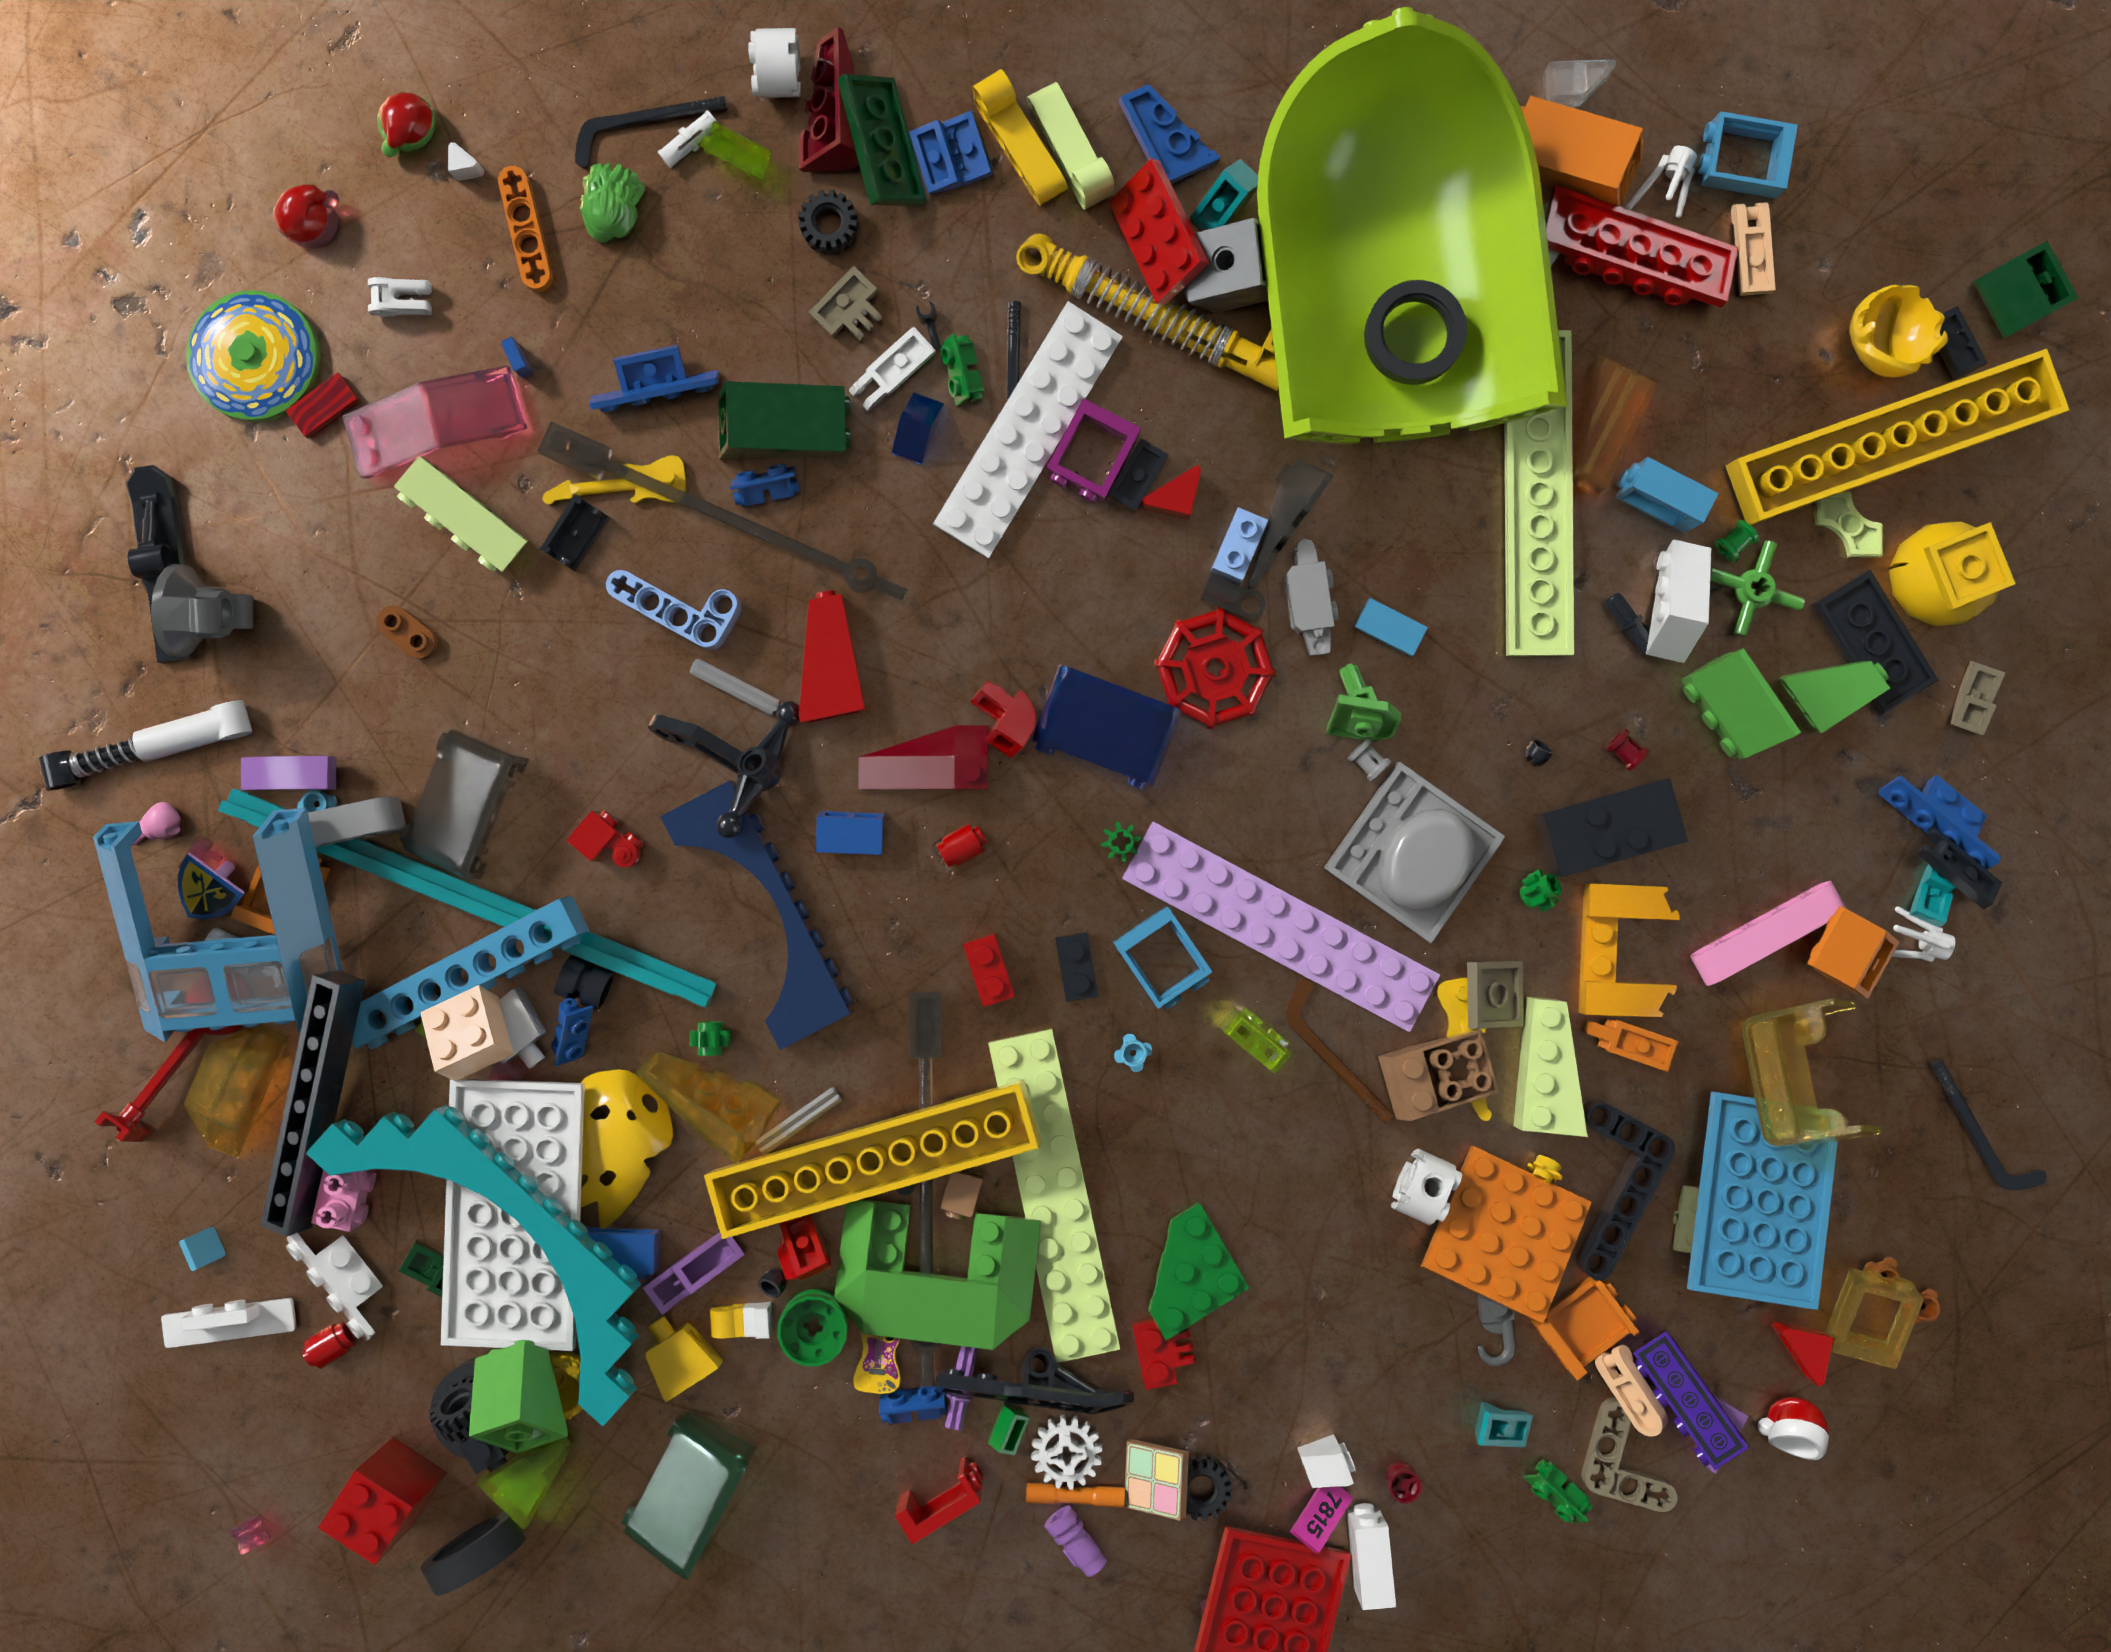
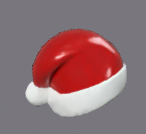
M1788 1397L1777 1400L1771 1405L1767 1417L1762 1418L1757 1424L1758 1431L1762 1435L1768 1436L1769 1444L1783 1452L1807 1460H1819L1826 1453L1829 1441L1828 1422L1823 1412L1813 1402L1804 1398Z

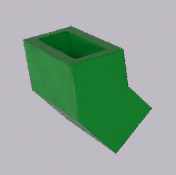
M1003 1403L988 1444L999 1453L1015 1456L1030 1420V1417L1023 1412V1408L1012 1403Z

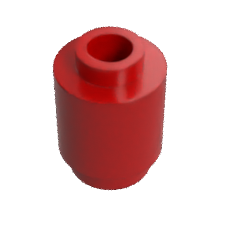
M970 823L943 837V841L937 844V848L948 867L955 864L960 866L985 852L983 845L987 843V840L979 826L972 828Z
M344 1322L338 1325L331 1324L304 1341L303 1357L311 1367L316 1366L322 1369L350 1352V1347L356 1344L355 1337Z

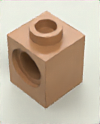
M965 1169L951 1173L940 1209L946 1210V1215L959 1220H964L965 1216L972 1218L984 1175Z

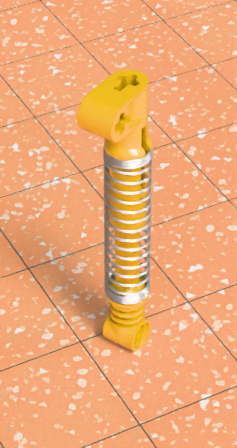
M1033 234L1018 249L1016 255L1017 264L1025 273L1040 274L1042 276H1045L1047 273V278L1051 280L1055 277L1054 282L1056 283L1062 280V286L1066 287L1067 293L1072 294V296L1074 295L1078 299L1087 291L1091 293L1087 303L1091 302L1094 295L1100 298L1097 308L1100 307L1103 300L1109 302L1106 313L1110 311L1112 305L1118 307L1115 314L1116 317L1119 316L1122 309L1128 312L1125 322L1133 314L1137 316L1134 326L1138 325L1140 319L1145 320L1146 323L1143 330L1146 331L1147 328L1153 330V336L1159 333L1163 335L1162 340H1165L1166 337L1172 339V345L1176 342L1182 344L1181 350L1186 346L1191 349L1190 354L1196 351L1200 353V359L1204 356L1208 357V362L1212 365L1214 364V366L1219 368L1226 366L1275 391L1278 390L1272 328L1261 347L1241 337L1239 331L1234 329V327L1225 326L1224 323L1217 325L1215 324V318L1210 321L1206 320L1205 313L1198 316L1196 315V309L1190 312L1187 310L1186 304L1182 305V307L1178 306L1177 299L1165 306L1156 304L1153 295L1148 297L1150 290L1148 286H1145L1139 292L1140 281H1137L1129 288L1130 276L1120 283L1121 272H1117L1111 279V267L1101 274L1102 262L1097 264V260L1091 259V257L1086 255L1080 257L1075 255L1072 258V253L1069 251L1065 255V249L1060 248L1057 251L1058 246L1053 243L1051 238L1044 234ZM1030 248L1038 249L1042 254V260L1033 258L1030 254Z

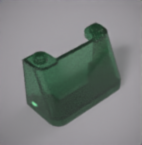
M687 1411L682 1420L676 1417L667 1434L668 1437L672 1438L637 1507L630 1505L621 1524L626 1526L624 1534L673 1573L686 1580L691 1575L757 1448Z

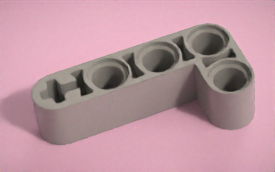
M399 797L374 798L308 813L315 847L371 835L380 836L407 830Z

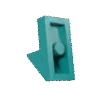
M1482 1402L1475 1428L1477 1443L1482 1446L1526 1447L1533 1415L1524 1411L1501 1410L1486 1402Z

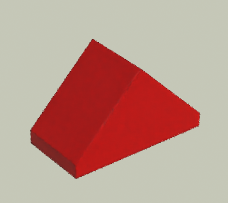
M1199 465L1194 466L1142 498L1141 505L1144 510L1189 520L1201 473Z
M1778 1321L1773 1323L1772 1327L1806 1378L1816 1386H1822L1825 1383L1833 1337L1822 1330Z

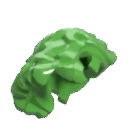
M602 163L594 164L591 167L590 174L583 177L584 194L581 196L580 212L590 236L598 242H607L614 237L623 238L630 233L637 220L638 214L635 205L642 197L645 186L639 180L636 172H632L629 168L623 169L621 164H616L614 169H612L611 163H606L605 166Z

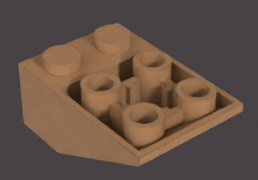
M1481 1029L1409 1046L1378 1056L1395 1118L1399 1120L1413 1121L1499 1093Z

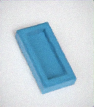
M1372 598L1368 599L1354 626L1355 629L1410 657L1414 656L1428 628Z

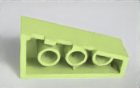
M418 456L394 487L400 491L397 497L412 509L416 505L427 512L424 518L437 529L441 530L443 526L454 534L451 540L465 551H468L470 547L481 555L478 561L490 571L494 572L498 568L503 572L527 544L528 540L496 514L488 511L475 497L459 488L460 486L448 475L434 468V464L427 458Z
M1526 996L1513 1126L1522 1131L1588 1137L1567 1002L1557 999Z

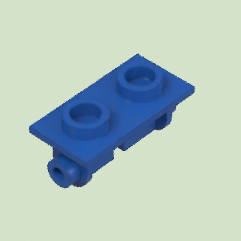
M777 464L767 468L768 472L755 474V471H745L737 474L736 479H732L730 485L731 490L738 489V492L733 493L735 504H742L743 507L766 502L763 492L766 489H769L772 500L794 496L795 492H800L798 480H791V477L795 476V466L787 467L786 464Z
M566 998L564 1002L560 1003L558 1016L560 1025L556 1026L554 1040L551 1043L553 1053L556 1055L554 1062L556 1067L583 1057L594 1008L592 1005L581 1009L577 1005V1001L572 998Z
M925 1385L920 1388L897 1389L892 1393L880 1394L879 1415L881 1416L882 1423L888 1422L889 1425L912 1422L911 1412L917 1411L919 1421L941 1419V1415H947L945 1393L934 1392L935 1386Z

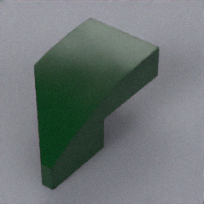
M416 1239L398 1271L427 1285L428 1291L442 1297L444 1254Z

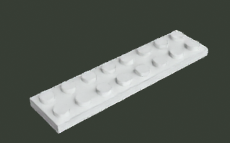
M1068 301L932 525L988 559L1067 430L1082 399L1087 397L1123 336Z

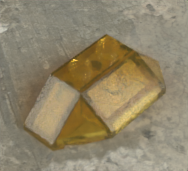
M256 1025L208 1045L184 1102V1106L206 1146L234 1158L239 1157L289 1037L261 1025Z

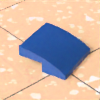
M972 110L945 122L935 120L909 132L926 188L930 195L952 190L995 175L976 113Z

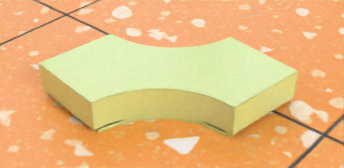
M1846 491L1815 502V525L1824 526L1834 531L1842 539L1847 557L1880 558L1883 556V524L1864 518L1855 508L1850 492Z

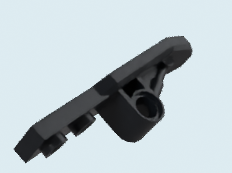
M155 465L133 468L125 482L131 505L136 548H131L128 551V564L131 573L136 578L141 579V584L148 594L150 614L155 584L164 568L172 564L188 566L180 503L174 478ZM153 632L157 663L164 664L194 659V652L186 657L167 655L158 645Z
M1036 1348L1024 1358L1020 1367L1019 1383L997 1381L996 1375L984 1373L978 1374L977 1378L964 1376L965 1372L962 1370L946 1369L945 1373H939L936 1377L934 1392L1093 1415L1123 1408L1134 1402V1392L1131 1390L1107 1393L1104 1389L1097 1390L1083 1382L1080 1377L1058 1365L1052 1353L1044 1348ZM1032 1358H1038L1043 1361L1045 1365L1044 1373H1036L1032 1370L1030 1366Z

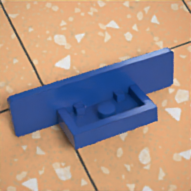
M679 345L615 357L613 361L621 390L593 395L589 401L590 410L599 408L600 412H609L619 408L618 404L631 402L633 406L650 402V398L663 395L664 399L676 398L683 394L682 391L695 389V392H705L712 390L714 385L719 383L720 376L718 370L686 376Z
M1938 775L1927 781L1922 792L1902 776L1896 777L1880 788L1878 794L1924 832L1928 833L1931 828L1940 830L1986 869L1999 863L2001 856L1977 837L1987 815Z

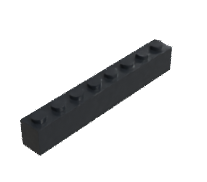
M340 970L312 975L260 1226L286 1237L313 1227L311 1221L323 1169L306 1153L331 1124L335 1123L365 984L364 979Z

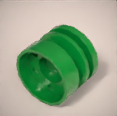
M810 1288L797 1293L787 1302L778 1322L777 1338L781 1350L791 1361L802 1366L817 1367L829 1363L841 1352L847 1338L849 1317L834 1297L835 1294L825 1289ZM813 1317L819 1318V1325L823 1327H818L816 1332L810 1330V1325L805 1323V1321L811 1322Z

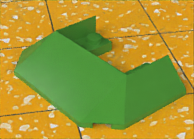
M860 1199L845 1205L834 1297L862 1334L993 1350L1030 1320L1041 1220L976 1212L968 1277L961 1278L904 1271L912 1205Z

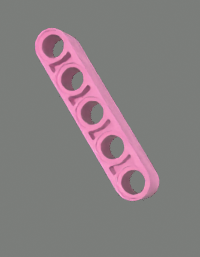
M1826 881L1697 950L1690 957L1706 986L1713 985L1823 926L1835 914L1839 906L1844 908L1846 906L1832 881Z

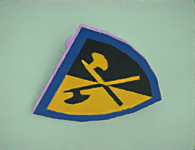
M190 852L186 855L178 872L177 888L188 918L209 919L219 917L230 912L240 901L245 892L226 879L235 870L232 862L224 861L216 870H213Z

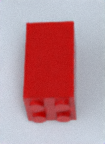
M392 1437L353 1472L318 1526V1529L373 1565H376L413 1527L447 1472Z

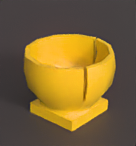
M1964 522L1925 525L1899 545L1890 567L1896 568L1889 570L1892 595L1908 616L1931 626L1957 625L1969 622L1994 603L2000 590L2016 584L1991 522L1979 527H1974ZM1901 564H1907V565H1905V566L1896 567V566L1901 565Z

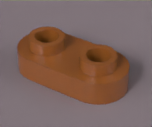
M387 606L378 614L377 627L379 631L409 656L417 659H427L435 654L438 648L436 634L407 610L398 606ZM392 616L397 618V624L394 627H390L388 623ZM421 636L423 643L420 647L416 648L414 640L416 637Z

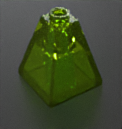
M568 1437L520 1453H515L507 1458V1462L490 1473L486 1471L476 1484L524 1530L530 1524L566 1459L572 1442Z

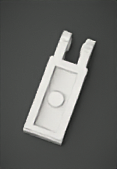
M912 327L866 369V373L850 387L849 392L855 397L861 394L874 380L880 388L870 395L863 404V407L870 411L886 395L892 394L935 355L936 350L915 327Z

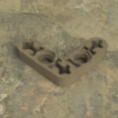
M1616 1398L1606 1399L1599 1408L1581 1474L1583 1483L1591 1492L1658 1512L1672 1510L1677 1503L1678 1495L1668 1481L1619 1466L1631 1421ZM1618 1407V1410L1623 1415L1621 1418L1616 1417L1613 1427L1619 1431L1618 1434H1615L1613 1431L1603 1428L1607 1426L1611 1429L1613 1419L1608 1413L1609 1411H1615ZM1609 1437L1614 1439L1615 1448L1611 1453L1602 1454L1599 1452L1598 1444L1603 1438ZM1596 1457L1603 1462L1610 1463L1609 1466L1602 1463L1601 1473L1605 1476L1604 1481L1598 1480L1597 1485L1590 1478L1592 1474L1597 1475L1599 1473L1600 1464L1595 1461ZM1634 1478L1638 1483L1636 1491L1629 1495L1622 1493V1482L1625 1479ZM1646 1487L1650 1491L1660 1493L1663 1488L1668 1496L1667 1498H1661L1658 1502L1652 1494L1646 1493Z

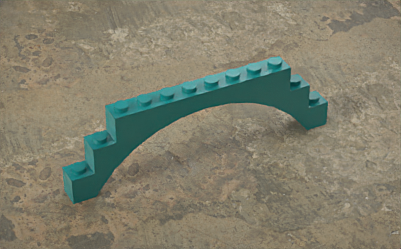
M444 1105L434 1109L417 1130L413 1128L414 1124L407 1116L400 1113L397 1114L396 1112L383 1116L366 1137L363 1136L361 1127L352 1121L343 1119L332 1123L306 1153L330 1176L370 1169L417 1171L448 1179L486 1197L513 1217L542 1248L560 1278L575 1318L581 1356L578 1404L600 1425L604 1426L637 1389L633 1384L632 1377L626 1371L613 1366L639 1337L635 1332L634 1325L628 1319L618 1317L615 1314L641 1285L637 1280L636 1273L627 1265H620L611 1257L613 1255L612 1251L601 1242L596 1243L587 1235L588 1230L581 1222L576 1219L571 1220L563 1213V1207L556 1199L546 1197L538 1190L539 1185L532 1177L527 1174L522 1175L514 1168L513 1160L505 1153L497 1152L488 1144L490 1142L488 1137L480 1130H473L464 1122V1115L452 1106Z

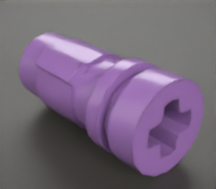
M1067 1505L1058 1509L1048 1518L1044 1527L1054 1537L1058 1545H1063V1552L1074 1567H1079L1087 1577H1091L1105 1566L1107 1559L1089 1533L1083 1529V1522L1080 1518H1077V1514L1071 1506Z

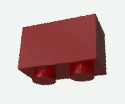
M993 933L965 942L963 944L983 1007L1015 997L996 934Z

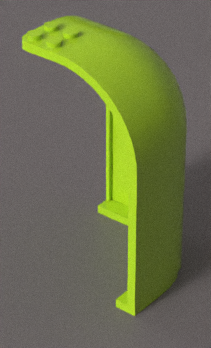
M1402 7L1394 10L1392 15L1387 18L1366 22L1363 25L1364 28L1335 41L1321 51L1296 77L1274 114L1260 158L1257 187L1258 215L1284 439L1336 444L1360 443V438H1374V443L1408 441L1451 435L1450 428L1453 430L1469 427V431L1483 429L1567 407L1538 163L1525 117L1512 88L1489 53L1473 37L1459 27L1434 18L1433 15L1413 11L1411 7ZM1409 280L1431 281L1446 288L1459 301L1467 323L1465 344L1453 365L1437 379L1418 385L1398 383L1380 373L1371 362L1364 342L1366 321L1378 298L1394 285ZM1409 302L1399 305L1388 314L1384 322L1383 334L1385 343L1392 354L1402 361L1414 364L1428 362L1437 357L1445 346L1447 331L1443 318L1434 308L1427 304Z

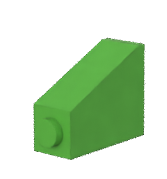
M1859 661L1787 674L1778 679L1814 731L1821 734L1890 689L1886 683V680L1889 679L1888 674L1879 663L1873 664L1872 661Z

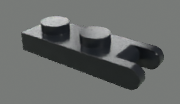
M1936 828L1929 829L1926 837L1935 847L1932 849L1926 845L1921 846L1918 856L1979 907L1985 909L1991 906L2002 882Z

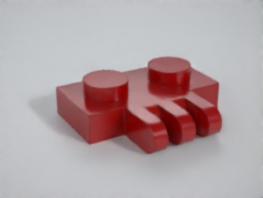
M1153 1319L1132 1323L1145 1390L1177 1384L1174 1367L1196 1362L1194 1354L1181 1355L1182 1352L1193 1350L1192 1342L1179 1343L1180 1339L1191 1337L1190 1329H1184L1172 1338L1165 1340Z

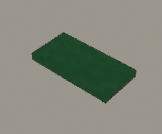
M842 74L837 78L870 205H923L927 200L895 78Z

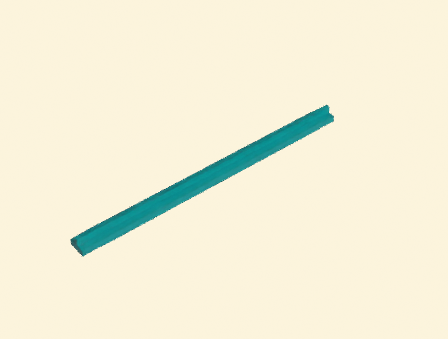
M232 789L227 801L222 800L218 808L219 812L248 821L249 824L260 828L272 811L286 810V808L280 805L273 804V802L238 789ZM360 838L316 847V851L503 927L537 910L515 902L510 898L507 899L503 895L500 896L495 892L492 893L488 889L481 888L480 886L477 887V885L458 879V877L443 873V871L436 870L431 866L428 867L423 863L416 862V860L409 859L408 857L405 858L401 854L386 850V848L371 844V842ZM545 925L544 934L546 938L551 940L552 930L548 925ZM590 931L579 936L582 942L563 950L669 994L678 995L704 1008L710 1006L714 997L713 993L717 985L714 981L707 980V978L700 977L695 973L692 974V972L685 971L680 967L677 968V966L670 965L665 961L662 962V960H658L654 956L651 957L646 953L643 954L639 950L636 951L631 947L628 948V946L621 945L616 941L613 942L608 938L601 937V935L594 934L593 932L590 933Z

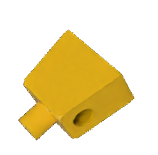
M665 1315L647 1326L657 1342L648 1348L645 1352V1357L665 1403L716 1371L723 1362L720 1355L688 1322L674 1331Z

